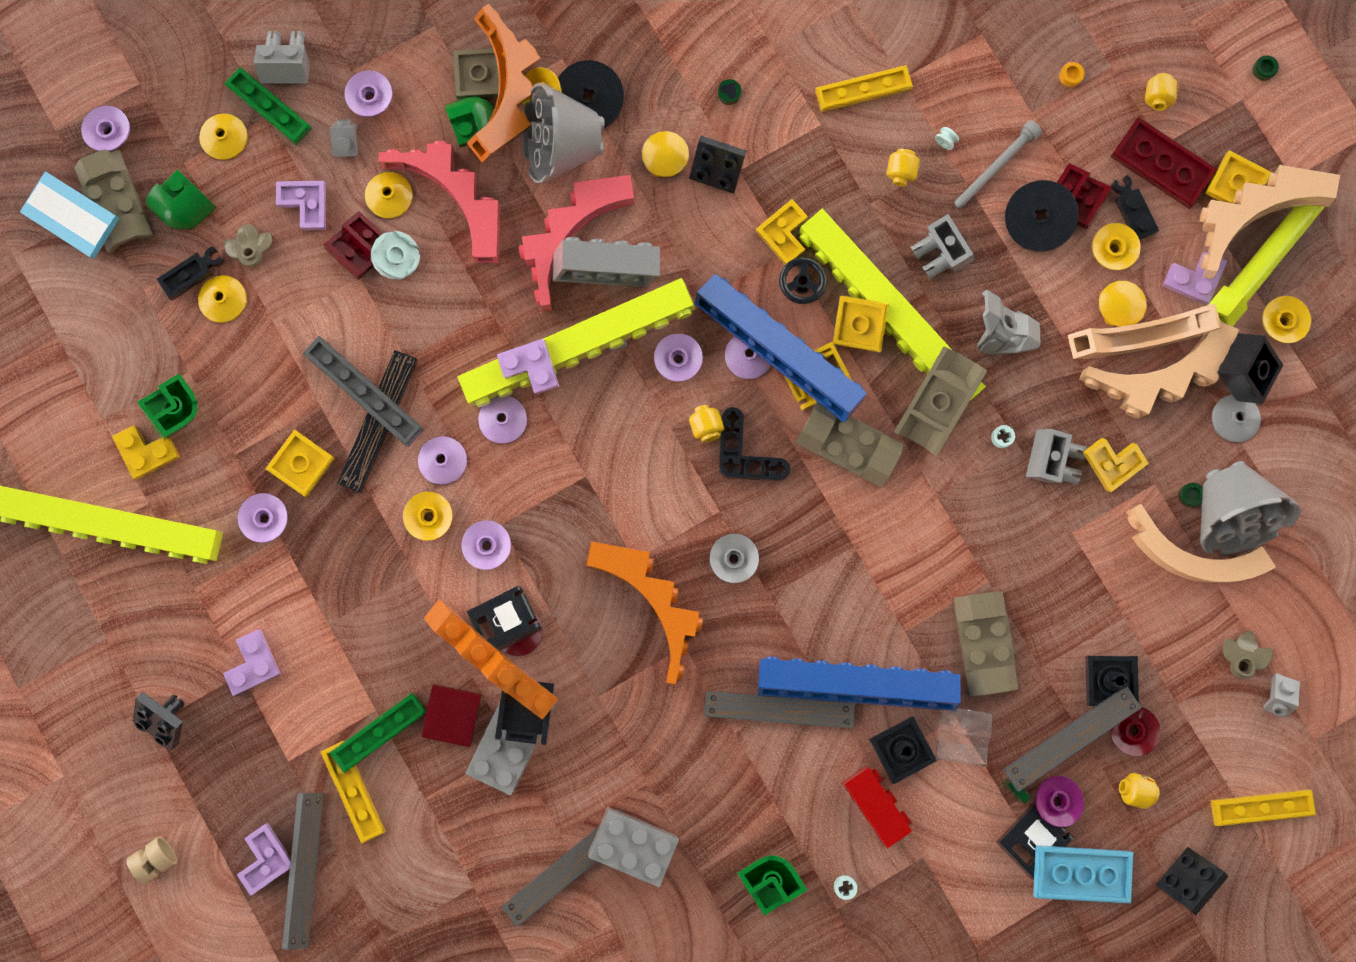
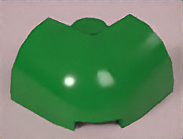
M478 96L467 97L444 105L460 148L468 146V141L484 128L491 118L495 108L487 100Z
M178 169L161 186L156 183L146 199L147 207L164 224L172 229H193L217 208Z
M180 373L158 385L159 389L137 401L139 408L162 440H166L185 429L194 420L197 413V399Z
M767 855L737 872L764 916L782 904L789 903L808 890L795 868L788 860L780 856Z

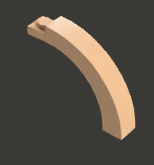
M1211 304L1167 318L1130 326L1105 329L1089 328L1068 335L1073 359H1092L1161 347L1199 337L1201 334L1218 330L1222 327L1215 304Z
M1142 504L1126 511L1129 516L1128 521L1130 525L1139 531V533L1131 537L1137 546L1156 564L1182 578L1203 583H1228L1254 578L1276 568L1263 546L1252 548L1240 556L1225 560L1207 559L1192 555L1175 546L1159 531Z

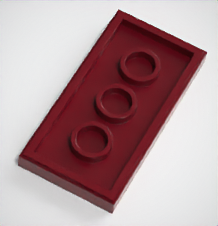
M1139 117L1134 121L1110 156L1188 209L1193 207L1218 170Z

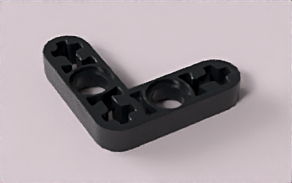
M735 407L726 409L722 415L724 430L721 432L720 473L730 479L782 481L786 479L790 472V465L785 459L742 456L743 413ZM731 413H735V417L740 419V421L735 422L734 430H740L739 433L734 431L724 432L725 428L730 430V421L726 420V417H730ZM729 436L737 438V448L728 449L724 444L725 439ZM728 461H733V465L741 466L740 461H745L743 467L744 474H739L741 469H733L732 473H728V470L723 468V465H727ZM758 462L761 465V472L757 475L750 474L747 469L748 464ZM765 462H769V468H774L777 463H780L781 468H785L786 471L782 472L780 476L776 475V471H768L769 476H764Z

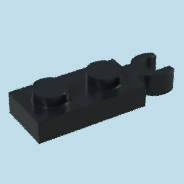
M1126 175L1122 179L1125 184L1124 187L1120 186L1117 180L1111 183L1112 190L1120 195L1115 199V202L1126 225L1134 230L1139 240L1156 234L1159 231L1156 222L1139 188L1132 191L1131 178Z
M215 247L208 248L203 257L195 253L156 279L170 300L173 301L211 276L212 272L209 268L212 266L219 267L225 262L221 257L212 260L213 254L218 252Z

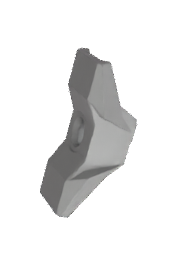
M985 290L982 295L985 299L983 319L986 331L977 344L979 351L984 354H1008L1038 349L1041 343L1040 323L1020 311L1013 312L1003 305L1000 297L989 290Z

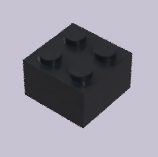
M1238 333L1225 359L1220 364L1217 373L1236 401L1263 404L1283 367V363L1265 335Z

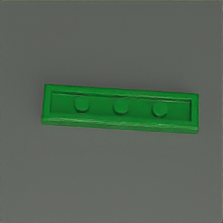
M241 67L224 83L228 89L296 146L312 129L306 121Z
M412 692L329 752V754L342 772L346 773L424 716L426 710Z

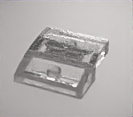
M957 708L956 711L942 710L935 758L985 767L987 765L988 741L991 738L993 714Z

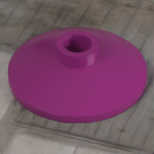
M1052 776L1040 784L1036 793V807L1040 816L1048 824L1056 827L1070 826L1080 818L1083 812V794L1078 785L1070 778ZM1054 797L1059 801L1057 806L1054 805Z

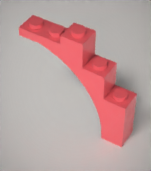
M435 141L434 144H427V153L421 150L400 153V151L394 149L379 152L378 162L382 169L409 170L432 180L448 192L458 203L467 218L472 238V257L474 262L499 263V202L491 197H482L480 200H477V177L475 172H471L468 169H458L457 172H454L455 152L451 144L445 141Z
M631 175L574 182V191H570L572 206L548 209L549 217L544 218L546 233L522 237L523 245H519L520 258L525 259L527 266L536 265L531 267L533 281H538L539 290H534L536 305L541 304L542 311L552 310L549 286L553 272L555 250L562 240L572 237L594 218L617 208L633 206L634 195Z

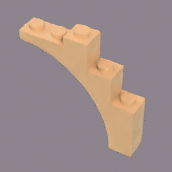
M1279 165L1276 172L1270 174L1267 186L1245 182L1241 191H1236L1234 203L1211 200L1207 208H1202L1200 222H1203L1202 231L1208 232L1205 246L1209 247L1207 255H1203L1200 266L1201 269H1204L1203 278H1214L1228 244L1241 230L1253 221L1271 212L1288 207L1306 205L1329 207L1336 198L1340 175Z
M1220 321L1221 329L1204 333L1199 342L1184 358L1162 370L1147 374L1124 375L1105 372L1088 366L1082 371L1079 380L1084 381L1085 385L1091 389L1106 391L1107 395L1113 399H1123L1120 408L1125 410L1128 416L1143 418L1150 413L1157 395H1159L1160 399L1172 403L1184 397L1191 379H1193V383L1203 387L1217 382L1219 366L1225 359L1239 329Z

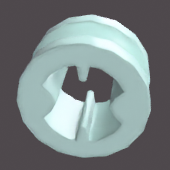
M942 127L940 130L941 134H937L935 140L943 148L952 150L954 148L953 143L959 141V136L950 128Z
M1007 425L997 427L991 434V441L998 448H1006L1015 440L1013 429ZM999 431H1002L1003 434H1008L1009 438L1005 440L1007 443H1004L1002 439L998 440L997 436L1001 434Z
M842 875L835 880L834 891L839 898L849 900L856 895L857 884L851 877ZM843 881H847L849 885L852 884V888L848 889V894H843L842 890L839 892V887L843 886Z

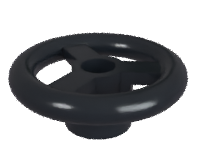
M807 257L795 258L785 264L780 272V289L790 301L797 304H809L815 302L824 294L827 287V275L824 268L814 259ZM800 265V273L794 277L792 282L787 284L786 277L788 272L794 266ZM808 265L818 272L820 277L819 286L813 283L809 275H807ZM805 279L807 284L801 285L798 280ZM794 290L799 294H805L811 290L814 294L808 297H799L791 291Z

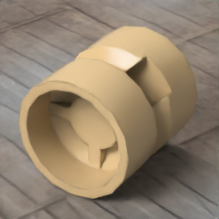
M159 836L146 844L145 850L139 849L127 858L130 872L143 885L158 877L159 871L165 872L177 863L174 850L164 838Z

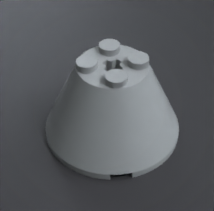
M537 83L531 88L530 93L534 94L531 101H526L524 114L527 116L531 126L522 134L524 159H529L531 169H528V173L534 182L545 183L603 154V143L601 141V131L604 130L603 117L598 116L594 110L547 84Z
M1243 461L1236 462L1229 468L1221 471L1218 469L1210 471L1206 475L1207 480L1203 485L1200 544L1205 552L1213 554V551H1220L1222 555L1239 553L1255 548L1278 537L1277 531L1287 525L1288 528L1293 526L1300 517L1301 509L1294 499L1252 468L1246 466Z

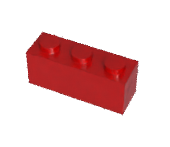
M865 766L844 780L842 784L882 844L888 849L912 832L908 826L912 822L904 811H898L894 805L897 800L889 789L886 791L880 784L883 779L875 768L871 770Z

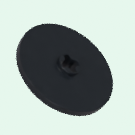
M584 60L573 63L559 75L558 80L561 86V93L594 110L598 116L603 117L604 129L617 119L624 103V90L618 75L609 66L598 61ZM586 91H588V93H593V92H594V94L592 95V96H593V100H592V101H589L588 99L583 100L584 97H585L584 92H586Z
M1049 180L1033 181L1019 188L1010 198L1005 211L1006 228L1011 238L1022 248L1034 252L1051 251L1065 244L1075 232L1079 218L1078 205L1072 193L1063 185ZM1046 211L1047 220L1041 219L1037 221L1036 213Z

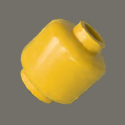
M1160 73L1152 77L1147 82L1146 104L1156 111H1164L1172 107L1177 99L1179 86L1177 80L1167 73Z
M897 149V152L889 156L886 174L888 178L893 180L894 185L907 186V183L917 179L920 159L915 156L916 153L914 151Z
M708 405L696 407L694 409L695 413L689 418L693 436L703 443L720 438L724 425L719 411L716 408H709Z
M1130 773L1119 784V793L1123 802L1127 805L1148 809L1158 801L1159 788L1151 777Z

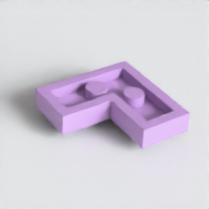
M325 181L276 182V206L278 208L300 207L301 230H326Z
M1206 251L1202 253L1195 271L1173 263L1162 286L1201 304L1208 305L1227 260L1221 259L1218 271L1213 279L1203 278L1204 269L1200 268L1203 255L1208 253Z
M544 339L497 354L505 379L528 372L535 394L560 387Z
M261 629L236 640L246 663L223 673L233 696L281 674Z
M268 823L244 838L258 859L237 874L250 896L290 869L291 857Z

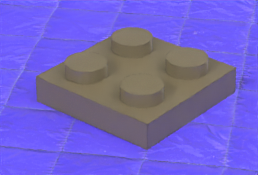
M493 48L453 51L457 100L477 96L480 98L498 97L499 71Z

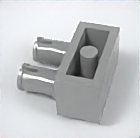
M272 31L267 32L265 45L256 46L254 66L260 83H308L310 63L304 45L306 36L303 32L297 31V38H295L296 32L292 31L290 33L289 45H280L282 35L279 32L274 31L273 38H271Z
M949 214L928 226L929 236L910 246L917 259H920V257L935 248L941 250L940 257L922 266L930 280L947 268L956 272L975 260L972 251Z
M1054 429L1036 430L1026 477L1046 483H1062L1063 480L1076 485L1081 478L1075 477V475L1081 476L1082 473L1079 469L1065 466L1067 457L1082 461L1085 456L1079 452H1084L1087 448L1083 445L1071 443V434Z

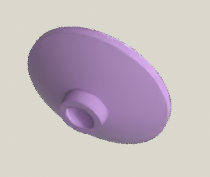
M367 70L351 77L345 87L344 95L348 107L354 113L363 117H374L383 113L389 107L393 92L391 84L384 75L376 71ZM369 94H373V95H374V98H373V99H371V100H367V99H366V97H367Z
M101 106L93 109L86 115L82 123L81 133L86 144L96 151H113L122 146L127 140L130 133V123L127 116L120 109L113 106ZM111 129L112 131L106 135V132Z
M672 334L665 337L659 342L654 353V362L658 372L666 379L675 382L686 381L694 377L700 370L703 360L699 344L692 337L685 334ZM681 356L683 361L676 363L674 362V357Z
M734 336L727 344L725 350V361L729 370L734 375L743 379H755L765 374L771 365L755 352L752 357H747L745 351L751 349Z
M496 396L490 399L491 402L482 406L478 422L486 438L495 443L506 444L515 441L523 434L527 425V414L523 405L518 400L510 396L502 398ZM500 414L506 415V420L504 422H499L497 420Z
M445 436L429 440L421 448L418 456V466L422 475L428 481L438 485H447L458 480L464 473L467 465V456L462 445L455 439ZM440 455L445 456V462L442 464L437 462V458Z
M266 493L249 497L242 504L238 513V525L242 533L250 540L261 543L270 542L278 538L285 530L288 521V513L283 502L279 498ZM265 514L269 516L267 523H263L261 520Z
M487 520L479 521L471 525L464 533L461 543L462 553L467 562L472 566L482 570L494 569L503 564L508 558L511 550V540L508 532L500 524ZM487 541L492 544L490 550L483 549V544Z

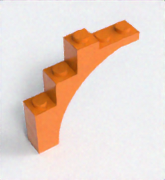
M490 4L484 6L475 16L474 20L489 38L496 56L499 71L498 98L493 114L486 126L477 132L467 143L482 163L522 135L531 126L527 116L518 107L534 94L530 93L532 83L523 74L531 69L540 59L536 49L530 45L527 39L520 43L517 41L514 33L507 28L499 14L493 10Z
M591 541L587 567L605 571L626 581L647 599L657 613L666 632L671 659L666 683L676 684L677 680H682L684 665H680L681 655H687L689 641L684 640L685 636L695 637L696 632L701 633L703 618H698L699 612L670 607L671 602L676 603L678 588H674L675 582L646 577V573L652 572L654 559L649 558L650 552Z
M439 599L424 617L425 621L437 635L452 645L463 658L477 667L489 681L505 693L511 695L541 719L546 716L558 701L555 695L496 649L442 600Z

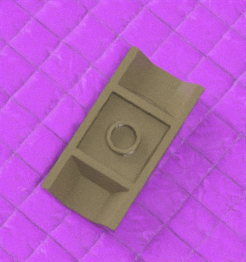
M100 150L80 158L74 169L82 186L83 195L120 218L104 243L107 253H114L119 245L136 238L154 237L121 151Z
M944 346L894 432L913 440L937 456L988 370Z
M817 401L808 421L795 442L797 445L881 488L897 464L904 445L851 416L843 423Z
M998 591L953 598L969 696L1018 690L1015 657L1003 592Z

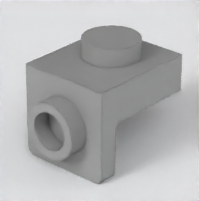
M349 119L336 120V123L330 127L333 157L358 155L357 123H351Z
M1276 673L1271 678L1270 699L1264 704V710L1277 716L1288 717L1299 706L1300 682Z

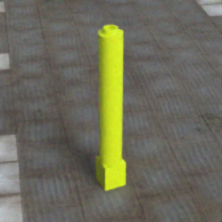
M1306 205L1292 208L1229 287L1223 286L1209 303V305H1216L1221 322L1232 327L1248 309L1247 302L1325 206Z

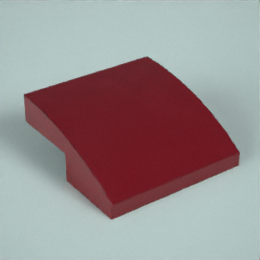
M1068 163L1057 183L1066 187L1074 196L1079 210L1077 225L1088 230L1112 191V186L1090 177V172Z
M358 211L342 224V230L324 243V249L359 280L374 266L371 261V249L376 239L384 233Z
M433 684L421 737L470 747L473 741L482 694Z

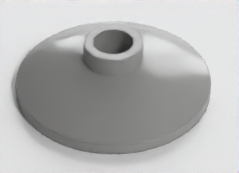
M1228 395L1220 399L1213 408V427L1217 434L1227 441L1243 442L1249 440L1257 433L1260 427L1261 416L1255 403L1236 401L1233 395ZM1237 413L1242 415V421L1236 418Z
M740 534L725 535L718 539L711 549V568L716 576L723 581L729 583L743 582L749 579L758 567V550L755 544L746 536ZM737 555L739 560L733 564L729 561V557Z

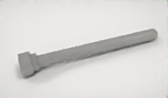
M1029 120L1022 127L1020 136L955 201V206L962 208L1027 142L1035 141L1042 134L1040 126L1034 121Z

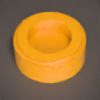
M1076 62L1065 64L1059 73L1061 83L1069 88L1078 86L1085 76L1084 68Z

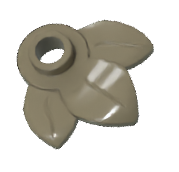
M244 224L239 228L235 239L225 240V250L231 258L239 259L242 265L254 268L262 262L263 253L270 249L272 235L270 232L259 235L254 226Z
M1251 630L1242 633L1236 642L1231 639H1225L1222 649L1224 657L1230 662L1232 674L1239 679H1248L1254 675L1256 670L1266 668L1273 655L1271 648H1258L1256 638ZM1241 662L1245 664L1244 671H1241L1239 669V664Z

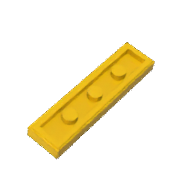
M907 65L816 87L815 93L822 113L910 91L913 85Z
M344 740L321 751V754L362 844L386 831L357 766L355 765L346 773H343L329 754V752L345 742Z
M1309 789L1210 800L1214 826L1316 815L1313 792Z

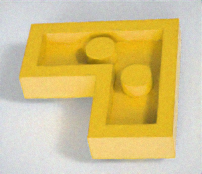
M791 199L757 227L755 232L785 265L805 252V248L791 232L807 220L808 216Z
M135 425L112 436L134 480H138L180 458L171 438L166 440L159 438L146 445L138 427Z
M1101 438L1082 452L1108 492L1114 491L1149 464L1139 446L1135 443H1131L1116 455L1108 441Z

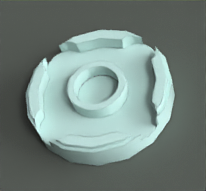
M400 231L384 233L376 239L371 249V261L375 269L382 276L401 280L409 277L416 270L420 261V254L416 242L409 235Z

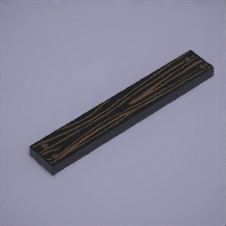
M394 350L378 388L399 406L418 359ZM367 413L337 482V484L358 493L363 491L388 432L370 413Z

